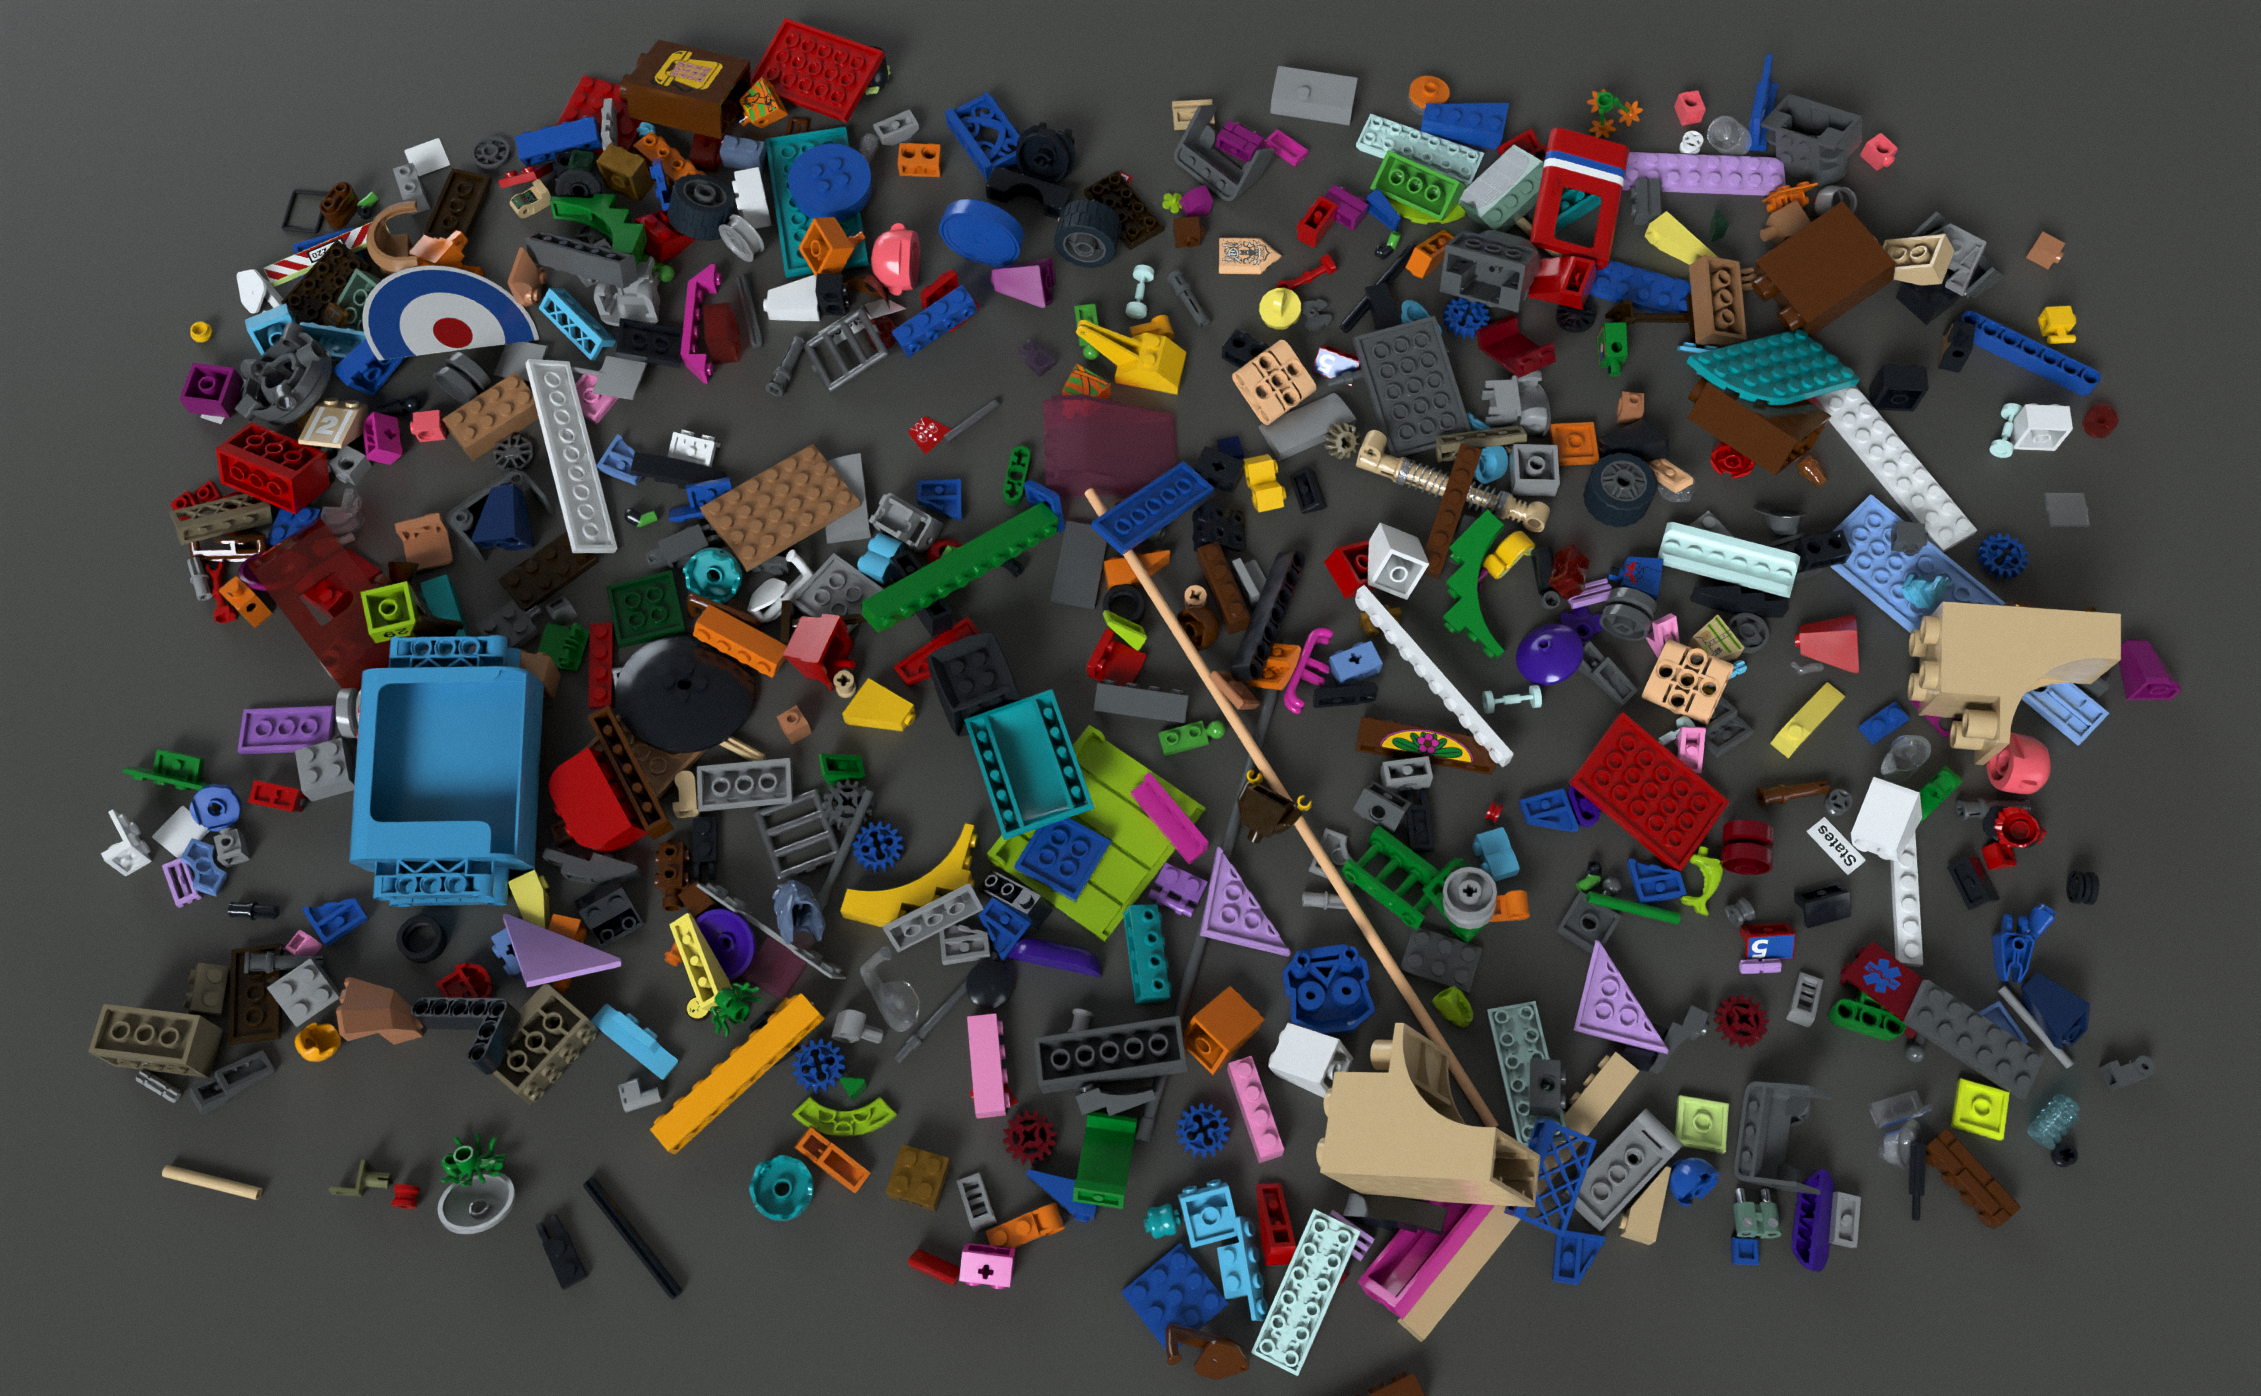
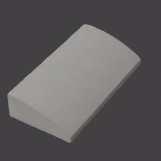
M1332 393L1280 416L1269 425L1261 424L1259 429L1277 460L1281 461L1326 441L1323 437L1329 435L1327 428L1333 429V423L1341 424L1344 421L1349 425L1355 426L1356 418L1344 401L1336 393Z
M861 453L827 461L858 498L861 505L825 526L827 544L871 538Z
M783 758L697 766L698 811L793 803V764L791 759Z
M968 883L882 926L896 951L900 952L984 909L972 885Z

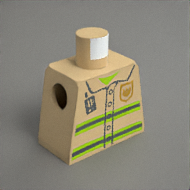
M1719 615L1715 616L1699 630L1688 644L1693 649H1702L1706 654L1726 662L1737 659L1745 648ZM1694 657L1691 660V663L1693 665L1699 661L1703 663L1704 659L1701 657Z

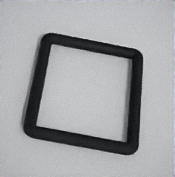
M293 190L281 226L282 230L318 233L323 219L321 211L315 229L286 227L296 194L326 196L328 192Z

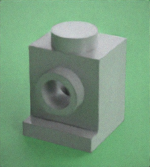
M224 828L219 832L220 835L214 836L218 853L217 859L225 867L228 868L250 860L244 834L238 829Z

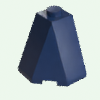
M502 483L498 487L491 488L472 536L473 543L481 548L491 549L492 545L509 551L534 548L522 490L512 483Z
M2039 972L2023 982L2021 986L2022 1002L2054 1047L2062 1049L2064 1045L2068 1047L2073 1046L2088 1030L2090 1003Z

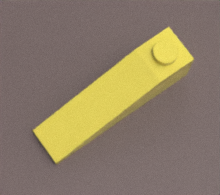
M1667 211L1648 225L1644 237L1647 238L1649 243L1689 265L1704 255L1718 257Z
M1827 682L1781 729L1770 744L1789 758L1845 696Z
M532 870L509 881L508 884L523 920L548 930L550 925V906L546 889L549 888L545 876H539L535 870Z
M686 913L669 925L699 1006L702 1010L710 1011L712 1006H718L714 1001L716 994L722 988L729 987L732 990V987L691 913Z

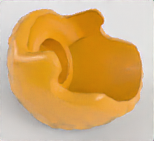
M313 1022L302 1029L295 1037V1047L298 1053L304 1059L313 1062L328 1059L337 1052L341 1044L338 1030L329 1023L318 1025Z

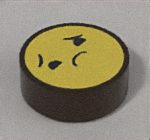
M696 996L691 998L686 1004V1013L693 1021H704L711 1014V1011L700 1008Z

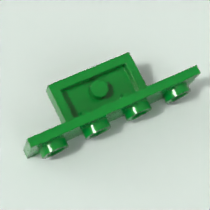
M165 749L156 750L153 770L136 766L123 768L122 772L132 775L131 778L135 780L152 779L154 780L153 783L157 785L174 784L175 788L180 790H190L192 788L198 792L201 788L213 784L201 781L205 758Z

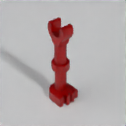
M1326 254L1320 258L1321 266L1310 272L1308 270L1303 272L1302 276L1292 281H1280L1277 283V288H1286L1294 291L1295 288L1305 283L1313 282L1314 278L1324 273L1329 275L1337 271L1335 263L1329 254Z
M218 561V568L216 570H213L209 564L206 565V571L213 579L214 589L212 590V595L216 599L217 609L213 611L214 621L217 623H228L237 620L235 608L230 605L226 606V600L219 592V589L223 587L222 578L226 572V567L221 561Z

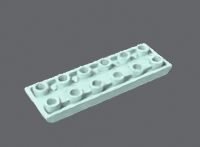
M1370 114L1356 143V147L1360 151L1384 159L1389 150L1455 179L1466 187L1472 183L1485 154Z
M1675 522L1667 523L1657 557L1663 559V565L1787 598H1790L1800 561V556L1792 552Z
M1536 1001L1487 1009L1516 1139L1526 1147L1537 1117L1550 1119L1566 1127L1562 1108H1560V1117L1529 1115L1530 1059L1550 1060ZM1548 1084L1541 1087L1547 1092L1554 1089L1553 1086ZM1555 1129L1552 1138L1553 1142H1564L1563 1133Z
M1313 1210L1251 1351L1252 1354L1296 1376L1299 1375L1361 1231L1318 1210Z

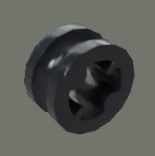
M2062 1143L2052 1149L2051 1159L2057 1166L2065 1168L2077 1161L2078 1152L2073 1145ZM2065 1150V1155L2068 1154L2069 1158L2063 1160V1156H2060L2059 1152Z

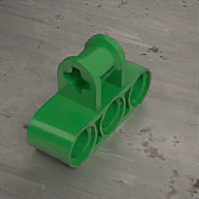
M1947 765L1918 791L1920 793L1922 809L1920 823L1964 782Z
M1859 988L1855 1001L1842 999L1832 1006L1828 1012L1829 1020L1834 1025L1884 1041L1894 1040L1906 1029V1024L1892 1013L1885 1011L1884 1007ZM1838 1008L1843 1009L1847 1017H1843L1839 1013ZM1863 1016L1870 1019L1871 1025L1864 1022ZM1887 1023L1894 1027L1895 1032L1888 1029Z

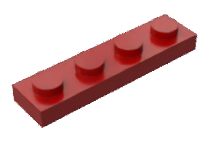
M613 622L591 623L588 707L590 710L603 709L608 705L610 708H613L614 624Z

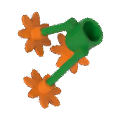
M1605 89L1598 93L1592 91L1594 99L1587 101L1588 104L1594 105L1591 113L1599 109L1600 122L1593 120L1592 124L1595 127L1589 130L1590 133H1596V138H1600L1602 134L1605 138H1609V132L1616 131V128L1611 126L1614 120L1611 119L1606 122L1604 117L1605 112L1611 111L1615 105L1621 108L1618 112L1623 115L1619 122L1626 121L1628 127L1631 126L1632 119L1639 122L1640 119L1636 114L1643 112L1642 108H1637L1638 101H1635L1632 106L1626 101L1624 105L1617 97L1613 98V95L1606 92Z

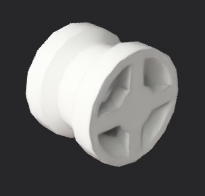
M1697 131L1686 132L1679 147L1680 153L1698 155L1703 144V136Z

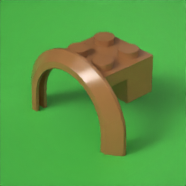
M417 200L400 202L385 208L374 218L369 226L366 238L367 249L373 261L380 266L381 274L386 277L400 270L419 266L417 256L409 255L414 245L408 234L390 235L384 224L394 216L417 212Z

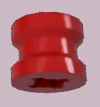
M406 1184L394 1185L393 1191L396 1194L395 1198L391 1201V1206L401 1209H416L418 1204L416 1195L419 1194L420 1187Z

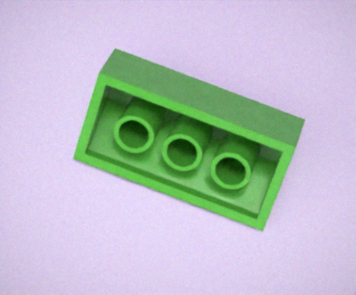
M1388 150L1370 189L1374 191L1377 188L1383 195L1443 221L1457 206L1466 186L1455 179Z

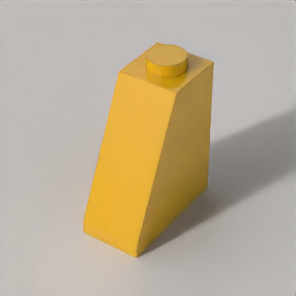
M869 678L842 713L844 722L848 725L904 731L907 726L912 725L916 718L915 708L912 703Z

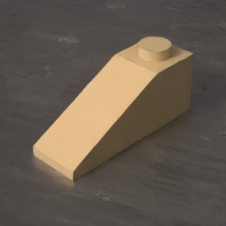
M1670 1167L1662 1169L1627 1211L1621 1214L1618 1227L1622 1229L1620 1236L1647 1245H1651L1656 1241L1671 1171Z

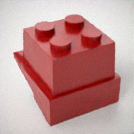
M822 614L821 618L802 616L783 654L807 679L823 682L829 691H833L835 687L833 679L839 671H842L843 668L854 669L856 665L854 660L848 659L854 646L847 633L848 628L843 619L837 615Z

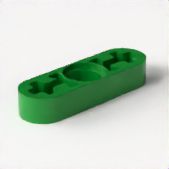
M1017 446L1011 452L1003 487V500L1009 506L1019 505L1023 499L1024 483L1027 481L1031 462L1030 451L1025 446ZM1020 454H1023L1024 457L1022 458L1021 465H1018V457ZM1020 472L1023 474V477L1019 480H1014L1011 478V474ZM1012 486L1016 487V495H1014L1013 498H1010L1009 495L1012 494Z

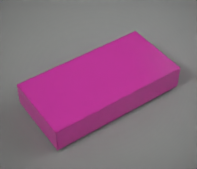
M1279 129L1274 131L1264 141V146L1268 149L1273 148L1276 150L1275 153L1294 167L1308 156L1309 150Z

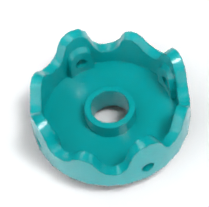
M711 547L702 549L693 555L683 569L688 590H692L699 596L721 604L731 599L738 592L742 584L743 577L740 564L735 557L723 549ZM710 570H716L720 578H713L710 575Z
M780 1155L774 1159L762 1161L757 1165L749 1185V1192L754 1207L766 1218L774 1221H788L801 1215L810 1205L814 1194V1180L802 1161L786 1155ZM780 1183H788L790 1187L789 1192L784 1196H779L776 1193V1188Z

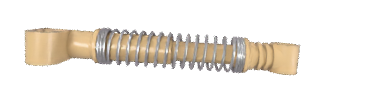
M1377 430L1367 432L1359 450L1356 467L1393 480V483L1402 486L1405 483L1408 484V488L1414 486L1415 490L1417 488L1422 489V493L1425 490L1428 491V495L1434 493L1435 497L1440 495L1442 496L1441 499L1443 498L1450 477L1449 472L1444 474L1442 469L1438 472L1435 467L1429 469L1428 465L1426 467H1423L1422 463L1417 465L1415 460L1411 463V459L1407 457L1397 458L1385 454L1386 436ZM1475 481L1472 483L1466 499L1469 502L1468 509L1471 508L1472 504H1476L1475 511L1478 510L1479 506H1482V513L1485 512L1486 508L1491 513L1494 510L1496 518L1504 520L1512 517V521L1518 519V523L1521 520L1523 521V526L1528 531L1535 533L1541 532L1545 528L1550 514V509L1546 504L1537 501L1526 505L1527 502L1524 501L1523 504L1520 499L1517 502V498H1514L1509 492L1501 490L1497 496L1495 495L1496 488L1489 493V485L1483 491L1482 483L1478 488H1475Z

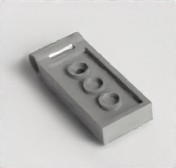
M1645 1108L1587 1168L1574 1208L1600 1232L1683 1146V1143ZM1629 1156L1635 1159V1164L1629 1161ZM1568 1190L1562 1194L1567 1201L1570 1196Z

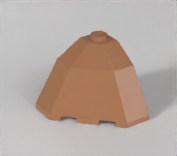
M351 977L345 978L344 984L346 989L342 990L339 999L343 1005L338 1006L336 1010L340 1036L347 1041L379 1033L393 1045L423 1037L421 1028H424V1025L411 1014L412 1006L395 990Z

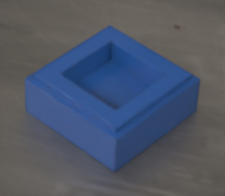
M1738 1237L1730 1239L1732 1264L1760 1265L1758 1239Z

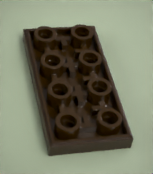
M1118 170L1084 189V195L1088 200L1093 199L1105 204L1118 214L1122 223L1119 238L1129 250L1164 231V226Z
M336 240L281 303H286L289 310L305 323L313 322L322 325L326 321L324 317L328 318L332 311L329 307L334 308L355 269L369 272L372 267L344 244Z

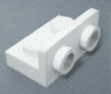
M681 430V434L673 432L668 457L712 467L716 447L720 448L721 443L714 442L715 437L702 435L701 438L694 437V432Z

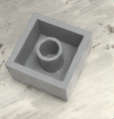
M1513 444L1509 456L1511 494L1517 496H1555L1560 485L1557 445Z
M342 738L295 750L301 791L311 802L354 790L355 769L351 748Z
M311 957L267 987L296 1027L341 996L339 990L314 957Z

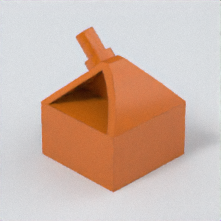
M835 217L814 218L798 249L817 278V273L840 274L852 255L854 248L866 238L862 231L853 237H847Z

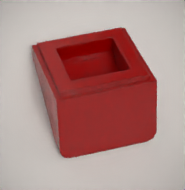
M1997 842L1983 847L1982 853L1987 868L1995 870L2017 866L2012 848H2007V845Z

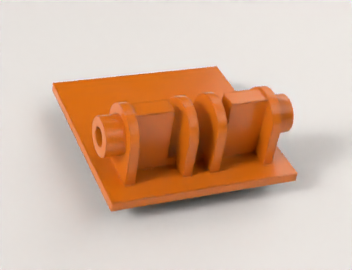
M1809 181L1797 184V187L1790 188V185L1779 187L1777 191L1769 193V197L1762 200V202L1769 203L1766 208L1771 213L1796 200L1803 208L1809 204V199L1804 193L1817 186L1818 183L1810 184Z

